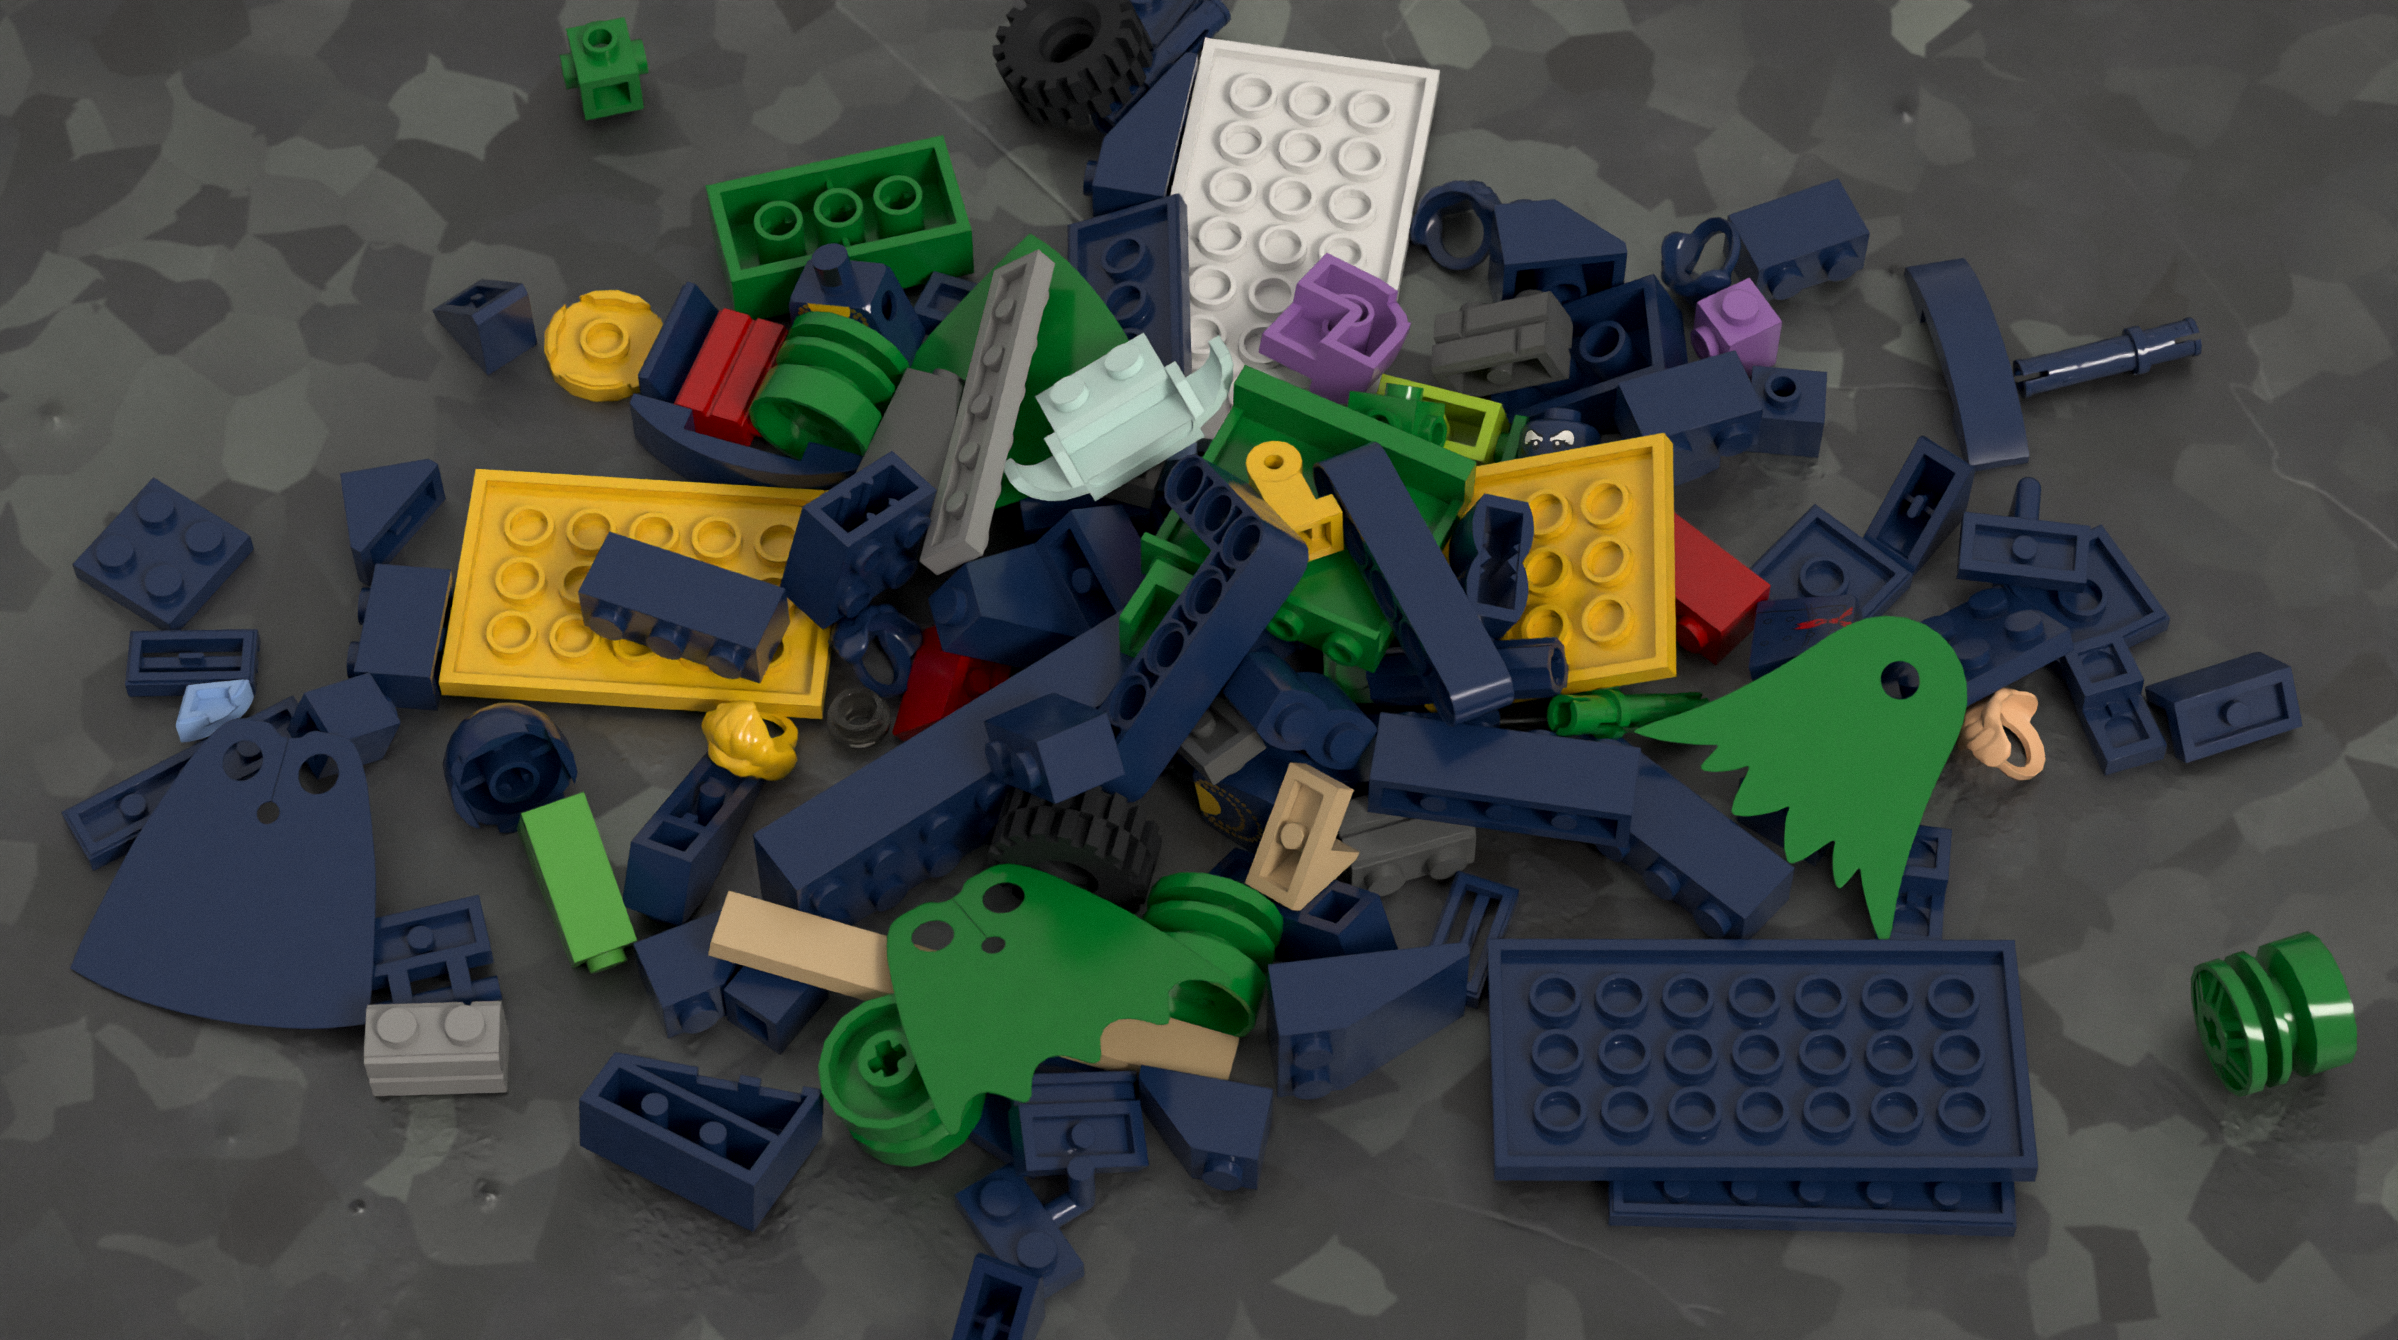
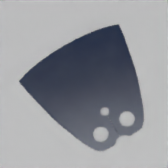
M236 718L220 726L193 754L142 827L98 907L80 943L70 969L124 996L165 1009L213 1020L293 1029H328L365 1024L367 1005H370L372 992L376 867L368 785L363 763L355 745L344 736L320 731L309 732L300 738H288L277 733L274 726L268 722L246 718ZM240 741L255 743L261 749L263 755V763L259 772L254 777L245 781H237L230 778L225 773L223 767V759L227 750L233 744ZM325 754L332 757L337 763L339 769L338 779L335 785L327 792L322 794L309 793L301 787L299 770L308 758L314 755ZM272 801L279 808V816L273 823L264 824L259 821L257 811L262 804Z

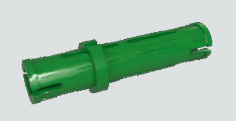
M1598 689L1591 695L1559 694L1555 696L1549 704L1547 720L1551 730L1558 729L1556 733L1558 736L1592 734L1597 739L1616 740L1624 734L1635 733V729L1687 712L1710 701L1708 698L1701 699L1703 695L1701 692L1624 695L1617 689Z

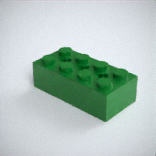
M943 135L705 185L711 230L733 311L750 315L752 320L790 313V297L807 261L812 259L813 253L818 248L826 244L837 243L843 245L851 261L885 264L892 269L902 289L927 284L934 271L953 277L974 273L972 229Z

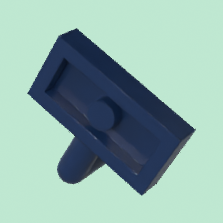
M2033 477L2022 478L2017 483L2008 516L1964 511L1961 520L1956 579L2083 594L2087 581L2091 526L2039 520L2041 485Z
M1084 1156L1075 1157L1068 1163V1191L1045 1205L1041 1204L1023 1177H1016L1015 1165L1012 1161L954 1195L955 1207L990 1256L1043 1275L1044 1299L1085 1276L1084 1263L1059 1229L1062 1225L1091 1209L1095 1204V1168L1093 1162Z

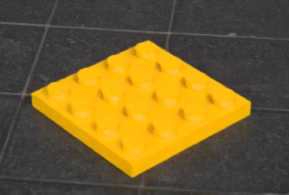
M1659 433L1476 466L1474 496L1462 518L1484 494H1490L1528 502L1534 521L1532 545L1528 555L1522 562L1528 579L1526 607L1520 619L1500 640L1557 637L1564 645L1565 658L1569 667L1567 688H1563L1561 694H1573L1676 677L1673 443L1666 434ZM1450 539L1442 551L1448 564ZM1542 698L1514 699L1513 703ZM1433 704L1424 705L1431 713L1437 712Z

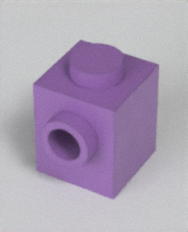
M1747 278L1697 302L1694 327L1690 333L1691 345L1700 359L1736 350L1749 377L1751 376L1753 366L1770 367L1776 364L1782 321L1752 280Z

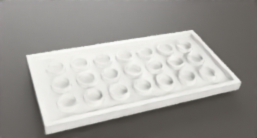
M1205 38L1170 195L1180 193L1187 205L1192 373L1205 364L1210 353L1208 341L1220 335L1228 348L1234 366L1233 381L1228 396L1220 409L1200 428L1205 437L1196 441L1197 451H1207L1232 409L1234 382L1244 365L1309 391L1312 379L1258 353L1262 333L1292 304L1297 283L1326 253L1386 282L1398 291L1396 299L1398 302L1410 239V226L1415 213L1438 93L1440 70ZM1381 376L1366 393L1376 394ZM1346 403V404H1340V405H1343V406L1347 407V406H1348V403Z

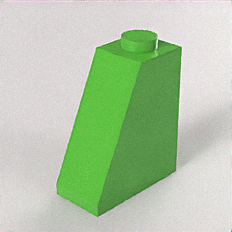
M581 792L521 813L517 831L571 968L587 964L590 974L626 962L627 958L624 950L634 947L633 943L637 942V938L585 793Z

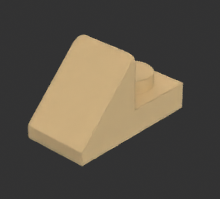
M1290 762L1245 884L1291 910H1302L1348 868L1360 853L1358 850L1336 839L1354 789L1307 764Z

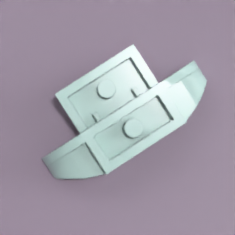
M1143 332L1125 344L1116 346L1108 354L1074 374L1060 379L1052 387L1036 395L1035 397L1055 431L1044 438L1053 456L1038 464L1027 466L1016 463L1012 458L1006 460L1004 473L1009 482L1019 492L1036 499L1063 501L1091 493L1096 501L1205 437L1200 428L1220 409L1228 396L1233 381L1234 364L1231 354L1220 335L1208 341L1210 353L1205 364L1187 377L1184 376L1176 361L1166 367L1163 366Z

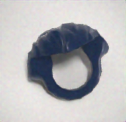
M1454 180L1433 187L1426 191L1419 200L1417 212H1415L1410 226L1411 242L1416 246H1427L1432 258L1443 267L1456 271L1473 269L1483 263L1490 255L1493 205L1502 203L1492 188L1487 187L1481 181ZM1474 210L1483 225L1484 237L1481 246L1468 257H1454L1446 250L1443 244L1442 217Z
M1721 217L1708 218L1700 223L1691 234L1674 231L1664 237L1661 245L1662 269L1660 279L1673 293L1682 296L1684 301L1691 307L1696 308L1698 301L1731 286V274L1739 260L1741 249L1740 234L1735 225ZM1724 233L1728 239L1729 250L1721 269L1709 270L1701 275L1694 272L1693 269L1699 261L1705 244L1716 234Z
M891 604L871 605L853 618L844 616L835 622L830 632L828 644L829 648L838 652L840 657L852 666L858 680L870 692L879 697L894 698L907 691V682L912 669L910 657L922 646L923 632L915 622L898 612ZM873 639H879L882 648L892 662L894 680L890 685L881 684L867 672L863 664L862 656L867 650L869 641Z

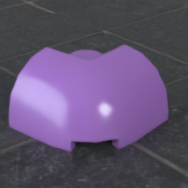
M1326 253L1297 283L1292 304L1262 333L1258 353L1312 379L1309 392L1338 404L1348 403L1350 391L1366 392L1394 362L1410 331L1411 322H1408L1407 315L1396 301L1398 295L1396 289L1380 278Z

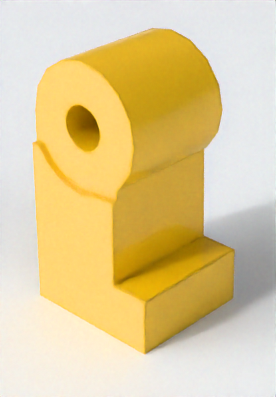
M1281 441L1263 442L1254 447L1246 459L1249 485L1306 543L1309 553L1308 562L1344 550L1342 510L1333 494L1315 499L1303 477L1302 459L1298 450L1294 446Z

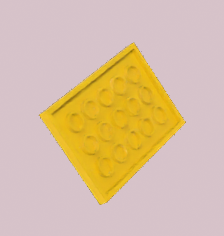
M475 469L439 677L441 694L448 696L700 712L713 711L717 708V705L723 702L748 700L754 702L758 712L794 718L823 719L832 649L829 648L828 640L834 623L823 630L788 598L790 624L761 683H757L741 677L737 679L724 678L714 673L708 666L687 659L671 660L661 657L649 647L623 638L620 640H609L599 636L591 628L584 626L578 591L609 531L780 587L802 507L828 490Z

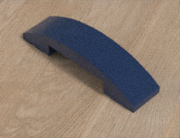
M1965 258L1905 267L1904 276L1919 323L1927 322L1952 398L1955 408L1952 425L1964 461L1975 467V472L2028 463L2030 455L2027 436L2009 358L1994 313L1975 272Z
M635 393L629 403L635 438L662 464L692 482L830 490L854 475L864 457L809 441L801 461L696 433L693 411L690 408Z

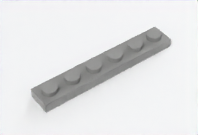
M1039 249L994 270L930 518L931 524L928 526L920 557V562L936 575L983 556L989 541L988 532L995 504L1001 493L1000 483L1007 455L1013 444V431L1020 403L1025 396V383L1032 355L1037 347V334L1044 307L1049 299L1048 290L1055 263Z

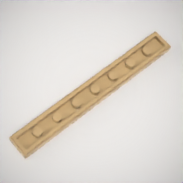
M728 891L710 943L708 956L865 1001L894 994L887 960V936ZM914 944V946L917 947L919 950L927 952L937 951L934 949ZM1170 1018L1169 1023L1166 1025H1156L1135 1019H1123L1109 1024L1103 1030L1101 1035V1059L1098 1063L1090 1064L1067 1056L1059 1057L1107 1071H1136L1137 1079H1139L1141 1065L1229 1080L1239 1037Z

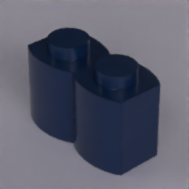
M1484 494L1455 527L1449 543V564L1488 635L1499 641L1520 619L1526 607L1528 579L1522 562L1528 555L1532 545L1534 521L1528 502Z
M1264 652L1247 653L1222 691L1229 702L1267 743L1283 750H1305L1314 761L1327 768L1338 770L1354 768L1377 732L1373 722L1332 679L1315 672L1296 673L1286 661L1273 654Z

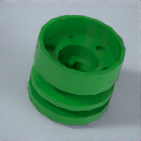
M810 311L796 317L786 337V341L783 342L775 358L778 366L769 369L748 410L752 425L766 441L785 455L801 461L809 441L864 456L906 369L909 368L908 361L894 344L877 331L854 319L831 312Z
M1179 872L1161 877L1151 887L1147 900V911L1143 914L1142 920L1199 954L1225 972L1230 978V983L1216 984L1202 980H1187L1176 984L1169 991L1170 1018L1235 1037H1245L1255 1028L1266 991L1265 974L1268 972V965L1274 963L1275 948L1279 945L1283 932L1282 915L1274 903L1258 891L1229 878L1195 872Z
M2305 931L2259 946L2255 958L2245 951H2240L2226 956L2224 961L2217 958L2194 967L2191 976V1003L2196 1027L2204 1051L2216 1075L2227 1090L2237 1097L2262 1091L2265 1085L2271 1088L2288 1082L2292 1071L2301 1077H2307L2352 1063L2357 1051V1026L2353 1004L2344 977L2333 955L2319 937L2309 931Z

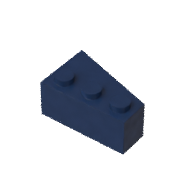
M614 1052L579 1098L580 1146L754 1232L822 1137L824 1096L821 1089L803 1086L801 1093L763 1087L761 1086V1078L740 1075L739 1081L735 1082L698 1075L699 1067Z

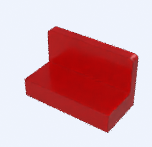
M936 626L927 628L923 632V644L915 655L907 682V691L904 692L892 734L902 741L914 737L1009 678L1012 666L942 651Z

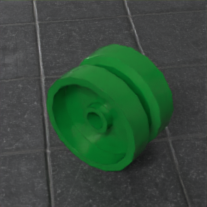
M895 994L865 1001L843 1016L826 1038L818 1065L823 1096L862 1150L885 1164L915 1167L940 1160L962 1145L981 1119L987 1092L975 1095L966 1103L962 1112L960 1130L956 1135H951L946 1131L923 1083L901 1023Z

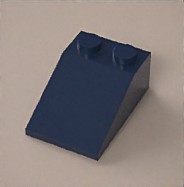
M1654 274L1563 304L1562 307L1570 316L1573 324L1572 347L1569 349L1571 355L1569 379L1491 394V401L1502 404L1510 423L1508 433H1510L1516 414L1529 417L1531 422L1543 419L1544 410L1549 408H1565L1579 411L1582 413L1581 422L1596 428L1597 431H1619L1614 421L1619 382L1688 363L1682 312Z
M1468 941L1269 964L1266 1027L1277 1097L1294 1095L1299 1099L1310 1100L1326 1096L1331 1091L1343 1090L1463 1017L1465 1013L1470 958Z

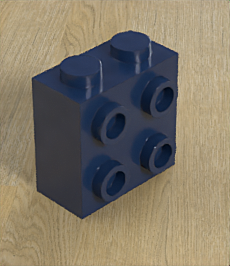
M891 451L804 505L780 587L786 588L787 598L824 630L844 616L853 618L867 607L873 597L888 587L897 589L904 585L918 567L916 556L921 540L931 524L929 514L937 490L896 453Z

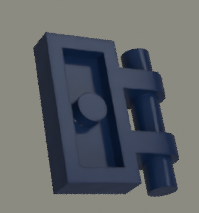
M479 894L375 918L372 991L390 987L392 999L370 1005L463 1002L464 1005H471L472 1002L503 1001L497 975L473 981L470 978L469 968L494 963ZM449 973L451 986L417 994L412 993L410 982Z

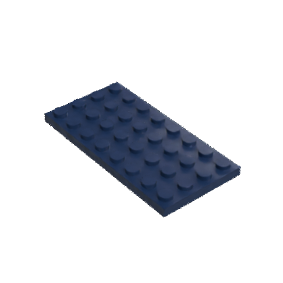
M1487 939V993L1494 1181L2035 1182L2038 1159L2015 940Z

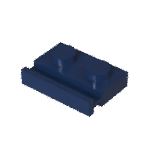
M1136 1071L1034 1074L1032 1079V1096L1029 1101L1024 1103L1010 1099L1012 1108L1008 1110L1016 1177L1067 1175L1068 1163L1078 1156L1087 1157L1093 1162L1095 1174L1138 1172L1149 1166L1140 1100H1135L1133 1083L1137 1081Z

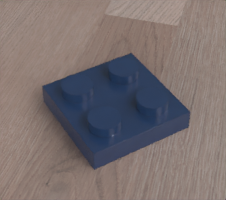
M153 477L72 565L79 580L161 630H181L249 556L254 547L250 535Z

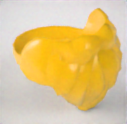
M748 700L723 702L717 705L715 710L707 711L703 718L701 726L707 739L708 755L718 767L725 768L739 777L753 776L767 781L783 779L793 770L798 760L797 754L794 751L798 740V729L789 718L758 712L754 702ZM762 719L776 723L783 729L784 733L771 738Z

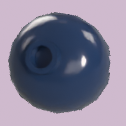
M521 703L493 704L478 709L462 720L450 736L443 760L444 777L455 811L470 826L480 829L478 822L486 825H497L500 833L518 832L517 827L521 813L564 799L563 792L569 786L571 778L575 784L578 774L574 754L567 738L547 714Z

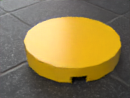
M602 290L579 296L580 302L572 304L569 308H566L565 304L554 313L545 330L544 353L546 364L556 383L571 395L593 402L619 401L632 396L634 393H640L638 373L663 326L660 316L658 318L651 311V305L641 297L619 290Z

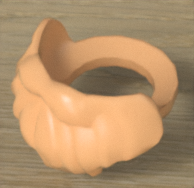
M2003 687L1967 706L1963 725L1956 741L1958 749L1960 751L1964 749L1971 750L1976 759L1989 767L1998 768L2007 777L2017 781L2032 779L2043 770L2046 760L2044 746L2039 734L2030 723L2038 707L2037 697L2030 692ZM2003 726L2015 733L2022 742L2026 753L2024 767H2017L2006 761L2011 754V743L2004 732Z

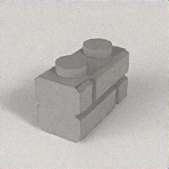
M502 1001L472 1002L471 1005H464L463 1002L367 1005L364 1066L373 1096L507 1093L509 1031Z

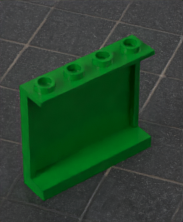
M1244 365L1234 382L1233 407L1202 457L1249 484L1246 470V459L1249 452L1263 442H1286L1294 446L1300 453L1303 477L1315 499H1318L1319 496L1313 479L1314 464L1375 441L1382 446L1441 551L1444 550L1455 527L1474 496L1477 464L1472 459L1247 365ZM1171 509L1156 536L1145 532L1141 538V574L1147 575L1155 561L1159 559L1194 576L1210 554L1211 549ZM1345 544L1344 550L1307 563L1306 570L1300 581L1266 626V629L1279 639L1285 641L1297 640L1323 651L1328 658L1340 665L1347 667L1358 666L1371 673L1375 672L1395 637Z

